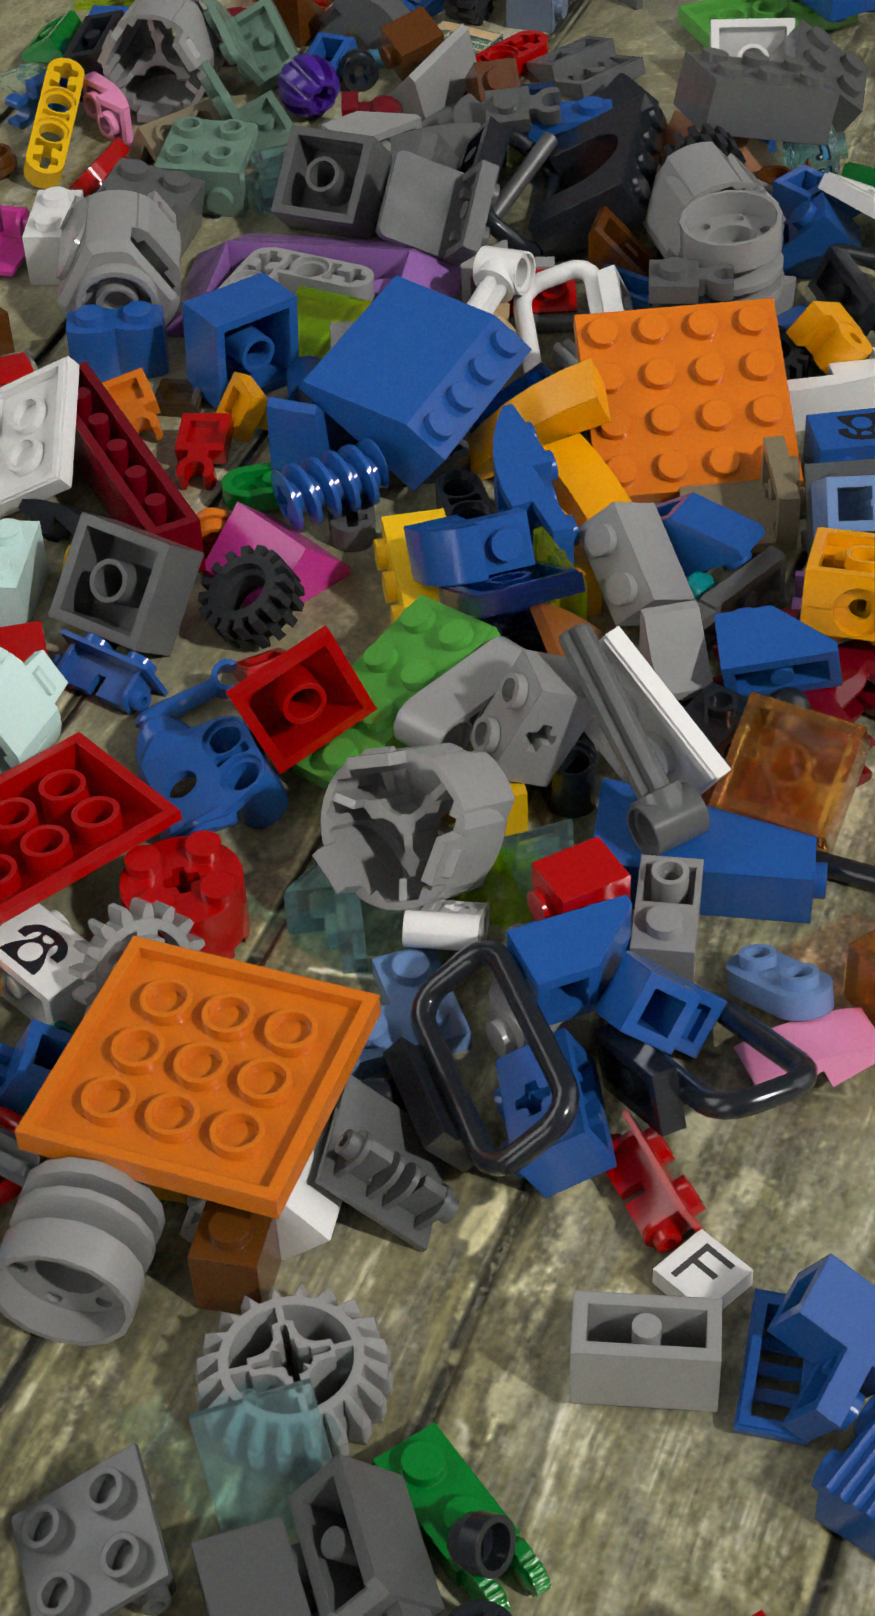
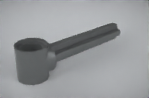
M584 623L566 630L559 636V643L637 798V801L630 804V808L627 811V824L638 848L645 855L660 856L707 833L710 828V817L704 800L698 791L688 783H681L678 780L670 784L592 626Z

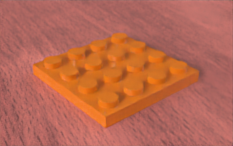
M774 298L574 315L573 329L578 363L590 358L592 359L605 383L611 419L609 423L587 430L589 443L614 473L632 502L651 503L669 501L679 497L680 487L760 480L763 437L784 436L789 457L797 456L800 473L798 488H801L803 474Z
M133 935L15 1129L18 1149L53 1159L76 1157L98 1160L126 1173L134 1181L279 1220L381 1014L380 995Z

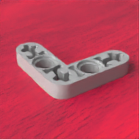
M263 247L254 250L219 287L222 288L264 272L298 297L353 308L367 305L375 297L374 273L370 268L279 247Z

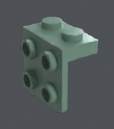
M204 0L207 9L202 11L214 33H220L223 42L218 45L229 65H236L246 83L254 81L264 93L275 87L277 79L282 73V67L290 62L294 56L299 55V52L272 0H259L233 17L218 0Z
M206 60L200 65L206 77L201 79L200 82L222 120L239 119L243 122H252L258 125L259 136L251 153L258 167L275 157L284 156L291 127L294 124L272 90L237 109L230 94L209 61Z
M196 116L179 118L173 122L154 166L169 171H182L191 177L205 180L203 215L245 218L249 204L244 170L259 136L258 125L252 122H243L239 119L222 121L201 119Z

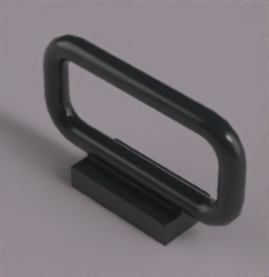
M491 116L463 146L457 170L466 173L480 161L485 160L499 166L497 183L507 146H511L526 157L536 143L519 130L504 127ZM549 156L539 168L546 180L541 201L561 192L563 185L562 179L548 159ZM493 208L489 211L486 226L490 228V235L499 242L507 240L508 249L529 251L534 257L543 256L544 252L533 236L531 240L524 238L496 215Z
M833 244L826 249L824 257L808 287L818 301L840 302L861 328L862 333L867 337L871 330L875 333V289L858 266L875 271V250L850 244Z
M491 940L471 943L431 974L419 988L413 1000L410 1015L413 1034L418 1045H414L401 1037L383 1052V1056L425 1150L464 1173L475 1165L480 1171L492 1176L512 1175L528 1166L559 1141L569 1130L578 1112L580 1093L576 1077L514 955L504 944ZM485 966L491 968L552 1093L551 1104L545 1115L511 1144L499 1149L495 1148L436 1019L437 1010L443 999L475 971Z
M718 993L716 994L726 1000L727 1004L717 1023L787 1072L786 1074L746 1089L719 1092L710 1089L660 1049L619 1031L610 1023L594 1029L604 1088L662 1137L687 1128L683 1109L684 1105H688L695 1112L707 1118L732 1120L753 1116L789 1103L807 1094L815 1085L818 1067L806 1052Z

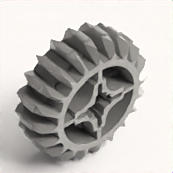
M302 1282L294 1296L282 1297L272 1285L267 1297L268 1301L258 1304L249 1297L244 1296L241 1305V1316L222 1312L220 1322L218 1323L219 1332L205 1334V1341L202 1345L204 1356L197 1358L195 1366V1377L198 1390L195 1391L198 1410L203 1412L207 1431L212 1435L213 1441L223 1439L225 1451L229 1453L232 1460L248 1453L249 1463L257 1473L268 1462L276 1460L278 1461L279 1470L286 1478L294 1467V1462L307 1461L308 1467L316 1474L322 1465V1456L331 1454L334 1457L338 1454L348 1456L350 1453L348 1441L368 1446L369 1438L372 1436L371 1424L384 1423V1417L387 1413L386 1399L390 1398V1392L393 1391L392 1371L388 1368L391 1366L390 1349L386 1345L385 1339H380V1328L375 1323L374 1316L362 1318L361 1308L358 1307L355 1298L337 1305V1297L330 1287L317 1298L309 1297V1291ZM287 1366H292L295 1379L300 1380L301 1391L295 1389L293 1377L288 1376Z

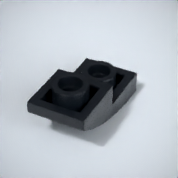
M22 499L18 506V509L31 521H40L44 539L56 543L60 542L61 538L73 540L81 512L102 516L85 509L41 499Z

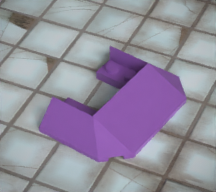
M248 233L197 254L180 294L178 309L168 323L166 332L167 337H184L182 302L218 289L250 253L263 247H279L366 266L374 273V299L397 275L458 300L462 287L461 266L456 267L414 248H405L380 239ZM372 302L362 307H357L353 321H356Z

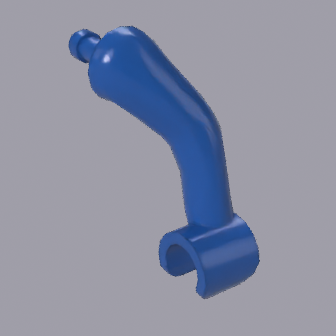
M232 659L218 661L214 665L208 680L148 707L137 716L135 727L140 728L146 718L157 715L178 719L215 697L229 699L226 691L236 684L224 685L218 680L217 675L234 671L237 668V663Z

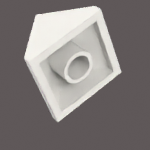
M795 18L711 19L709 47L726 51L732 57L742 58L744 52H754L769 58L795 28Z

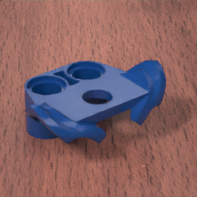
M157 715L146 718L140 726L136 740L138 778L180 809L182 815L181 821L158 833L161 840L189 836L201 830L212 832L224 830L238 823L237 814L248 827L254 829L265 828L278 821L287 810L289 803L288 794L271 760L240 717L233 715L223 716L190 727L180 720ZM188 777L197 778L195 787L187 795L181 798L170 797L172 788L180 780Z

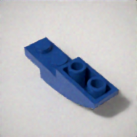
M513 404L503 406L496 421L493 436L494 498L497 513L516 508L525 509L532 545L535 546L543 560L545 530L565 555L564 557L561 554L564 562L569 564V561L574 567V547L579 545L580 535L574 517L571 514L566 515L558 504L557 495L552 485V482L558 479L556 459L550 450H544L538 441L533 424L529 421L525 422ZM558 552L554 554V560L558 563L557 565L554 562V575L560 574L559 567L563 562ZM564 565L562 567V571L567 572L566 567Z

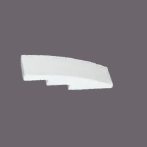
M872 347L871 359L829 363L828 375L787 380L795 432L805 430L806 415L875 408V347Z

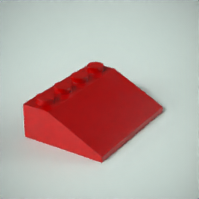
M80 732L0 775V925L181 821V810Z

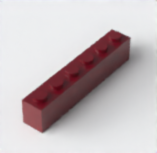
M86 361L79 363L73 462L112 519L204 553L200 519ZM204 555L198 573L206 571Z

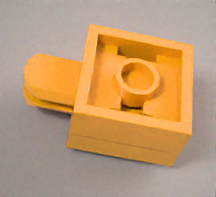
M825 527L817 528L805 568L800 615L801 622L835 641L849 638L869 641L875 646V533Z

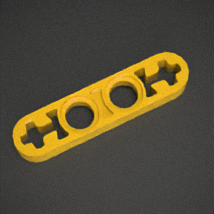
M56 58L50 61L47 66L23 170L24 177L31 185L42 189L56 187L62 180L85 77L84 69L79 63L69 58ZM61 78L68 79L67 89L59 87ZM52 103L65 106L68 111L56 112L51 110L48 105ZM46 132L58 135L61 140L51 142L41 137V134ZM42 157L50 159L48 169L40 167Z

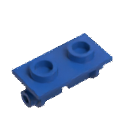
M63 628L60 631V634L70 646L65 654H58L54 658L53 663L67 680V686L91 696L101 679H103L104 682L96 692V697L128 714H133L137 711L142 713L146 710L151 702V691L165 697L169 693L155 675L157 667L141 654L134 651H129L126 656L114 651V648L104 639L90 632L81 637Z

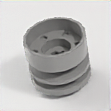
M724 190L702 196L692 201L682 211L679 225L681 251L684 259L699 260V268H708L721 263L734 265V298L728 302L774 298L775 303L780 298L784 288V256L781 252L783 244V212L775 200L765 194L748 190Z
M76 1157L46 1160L29 1171L9 1221L11 1228L6 1231L0 1245V1312L27 1332L53 1342L77 1346L108 1344L124 1336L134 1319L145 1285L144 1274L154 1258L155 1246L165 1225L162 1203L149 1186L134 1181L126 1173L107 1163Z

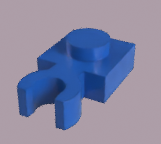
M46 70L25 81V94L12 93L5 98L6 105L19 109L15 116L8 119V124L19 129H25L35 120ZM61 78L59 87L67 89L68 79ZM52 103L48 105L51 110L56 112L68 110L60 104Z

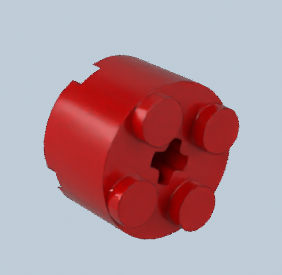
M201 830L189 836L168 838L151 845H138L127 852L124 858L125 867L119 881L122 907L127 908L129 911L131 900L135 897L148 901L152 905L157 900L174 907L175 913L188 917L194 922L189 933L204 939L205 946L200 952L229 959L235 957L234 949L243 938L246 943L250 934L244 872L236 854L222 844L218 834L212 831ZM158 931V936L165 939L162 933Z

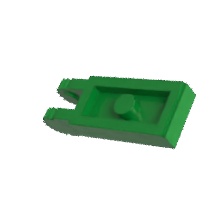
M436 1423L430 1424L372 1459V1465L404 1476L425 1546L457 1588L462 1585L473 1601L486 1600L496 1602L511 1612L507 1595L497 1581L466 1573L452 1562L447 1550L449 1528L458 1518L464 1517L468 1512L485 1510L507 1515ZM513 1524L516 1544L508 1569L528 1594H531L533 1598H537L550 1589V1578L543 1563L534 1554L533 1549L526 1540L520 1537V1531Z

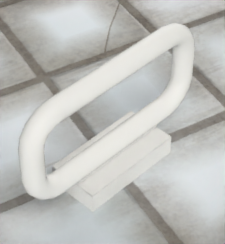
M585 260L563 262L536 273L533 285L527 294L514 295L513 312L517 335L532 349L522 361L527 388L545 379L532 310L533 299L544 290L570 280L581 279L585 284L590 314L633 310L630 293L615 265L599 270L597 266Z

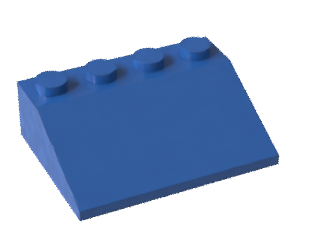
M396 275L298 387L358 442L365 438L372 439L382 452L388 469L415 491L446 460L532 349L496 315Z

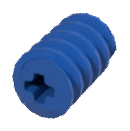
M365 438L358 442L357 447L347 444L339 448L338 453L332 450L325 451L320 455L319 460L310 456L303 459L300 466L292 462L282 467L281 473L278 470L272 469L271 484L282 514L289 520L293 529L300 531L304 528L303 513L307 512L311 521L318 525L323 522L322 507L326 506L330 515L336 519L342 515V500H345L347 506L353 512L361 509L360 494H363L367 502L372 506L380 503L379 488H388L389 470L377 444L372 439Z

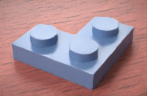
M413 947L372 958L373 977L385 1004L381 1005V1014L351 1073L358 1080L390 1071L383 1052L399 1038L403 1037L412 1044L418 1045L413 1034L410 1015L412 1003L419 988L431 974L441 967L434 949ZM452 991L441 1002L437 1010L436 1019L451 1054L472 1049L471 1030Z

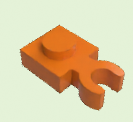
M142 367L102 382L138 434L142 431H151L154 433L157 441L163 439V431L156 415L161 412Z

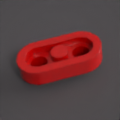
M118 136L71 184L69 189L83 190L84 198L87 195L96 193L121 157L128 159L125 155L131 148Z

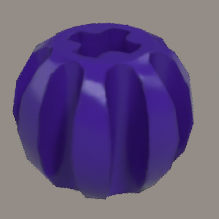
M299 54L282 67V73L277 79V88L281 101L287 110L301 118H318L334 106L335 99L340 93V83L336 70L330 62L316 54Z

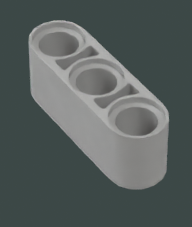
M502 636L491 639L403 704L394 721L393 732L395 738L408 747L452 743L468 752L473 751L474 748L469 735L472 732L475 721L482 716L499 689L502 678L510 671L525 648Z

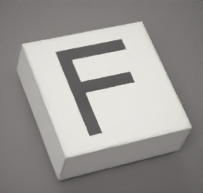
M700 1229L653 1268L652 1283L667 1296L722 1299L723 1310L752 1285L754 1270L703 1229Z

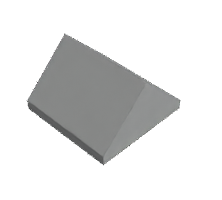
M462 23L388 95L400 102L404 114H417L424 120L455 102L467 90L465 77L473 63L477 62L469 31Z

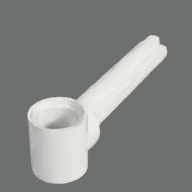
M487 245L482 246L477 252L473 264V280L477 288L467 304L493 314L500 302H509L515 294H527L533 285L536 272L533 254L529 251Z

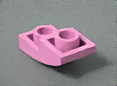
M95 71L86 74L83 82V105L86 115L97 120L101 135L113 141L119 136L131 147L133 131L129 104L126 97L114 83Z
M861 1007L832 1010L829 1014L817 1019L790 1021L772 1028L775 1032L806 1052L816 1063L818 1074L824 1072L833 1087L875 1064V1028ZM745 1042L733 1047L755 1085L787 1073Z

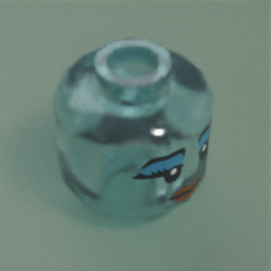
M833 124L830 128L826 146L782 141L785 167L791 171L805 164L824 174L829 172L838 174L840 159L848 158L844 131L836 133Z

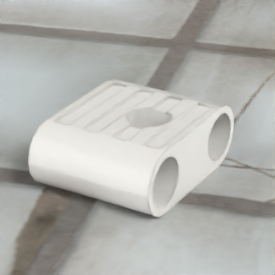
M441 900L406 910L402 929L403 947L460 951L471 943L485 941L489 928V903Z

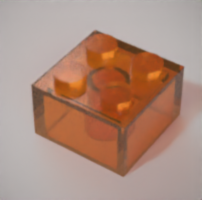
M751 692L725 760L732 770L717 781L710 804L717 809L816 836V850L832 854L870 751L867 727Z

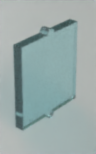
M308 1378L258 1394L254 1389H246L242 1393L241 1399L189 1414L190 1425L222 1533L278 1516H282L286 1532L291 1530L294 1520L287 1497L333 1459L311 1379Z

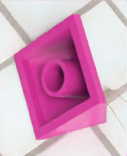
M237 502L205 560L206 571H203L204 576L214 578L216 574L211 567L216 562L222 567L228 563L224 556L225 554L233 551L239 557L241 556L242 546L250 545L255 551L257 545H263L269 551L271 549L274 550L300 578L301 582L299 583L304 587L305 596L299 598L303 602L351 575L349 565L283 521ZM264 586L251 592L242 603L246 606L251 605L259 597Z

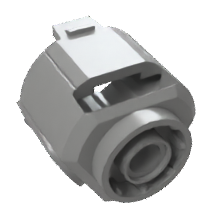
M135 0L120 19L115 29L109 31L97 62L102 64L105 78L122 91L128 101L129 108L137 112V122L148 123L197 104L206 92L200 82L201 79L206 77L200 64L208 60L216 74L221 69L225 58L218 44L223 42V39L219 33H214L207 23L202 12L207 7L200 0ZM172 28L177 34L176 37L172 34Z
M699 142L685 146L667 157L665 164L660 168L654 179L643 226L663 258L674 256L684 258L681 251L679 222L682 211L692 201L707 194L724 190H748L765 194L771 199H775L732 153L726 156L713 142ZM783 215V223H784L787 219H786V218L784 217V215Z
M127 190L101 191L85 198L76 195L60 227L62 232L59 240L56 278L59 279L57 302L62 313L67 318L68 312L77 310L84 305L94 304L102 308L115 310L124 307L130 302L145 301L149 304L163 306L166 326L174 317L180 302L181 236L177 230L176 214L156 190L147 196ZM131 236L137 243L144 240L159 258H156L154 264L149 258H145L130 240Z
M452 743L395 749V746L365 749L361 755L346 758V762L335 773L326 790L321 809V835L324 847H321L312 856L337 894L355 892L358 898L378 908L408 910L465 894L483 886L486 875L499 854L505 835L507 819L515 800L514 794L500 766L487 752L482 750L468 752ZM451 810L449 815L457 819L453 829L446 824L443 815Z

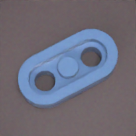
M752 944L745 946L726 963L729 993L778 1018L790 1021L813 1020L829 1014L834 1008L833 980L831 976L820 971L813 964L803 963L777 952L771 945Z

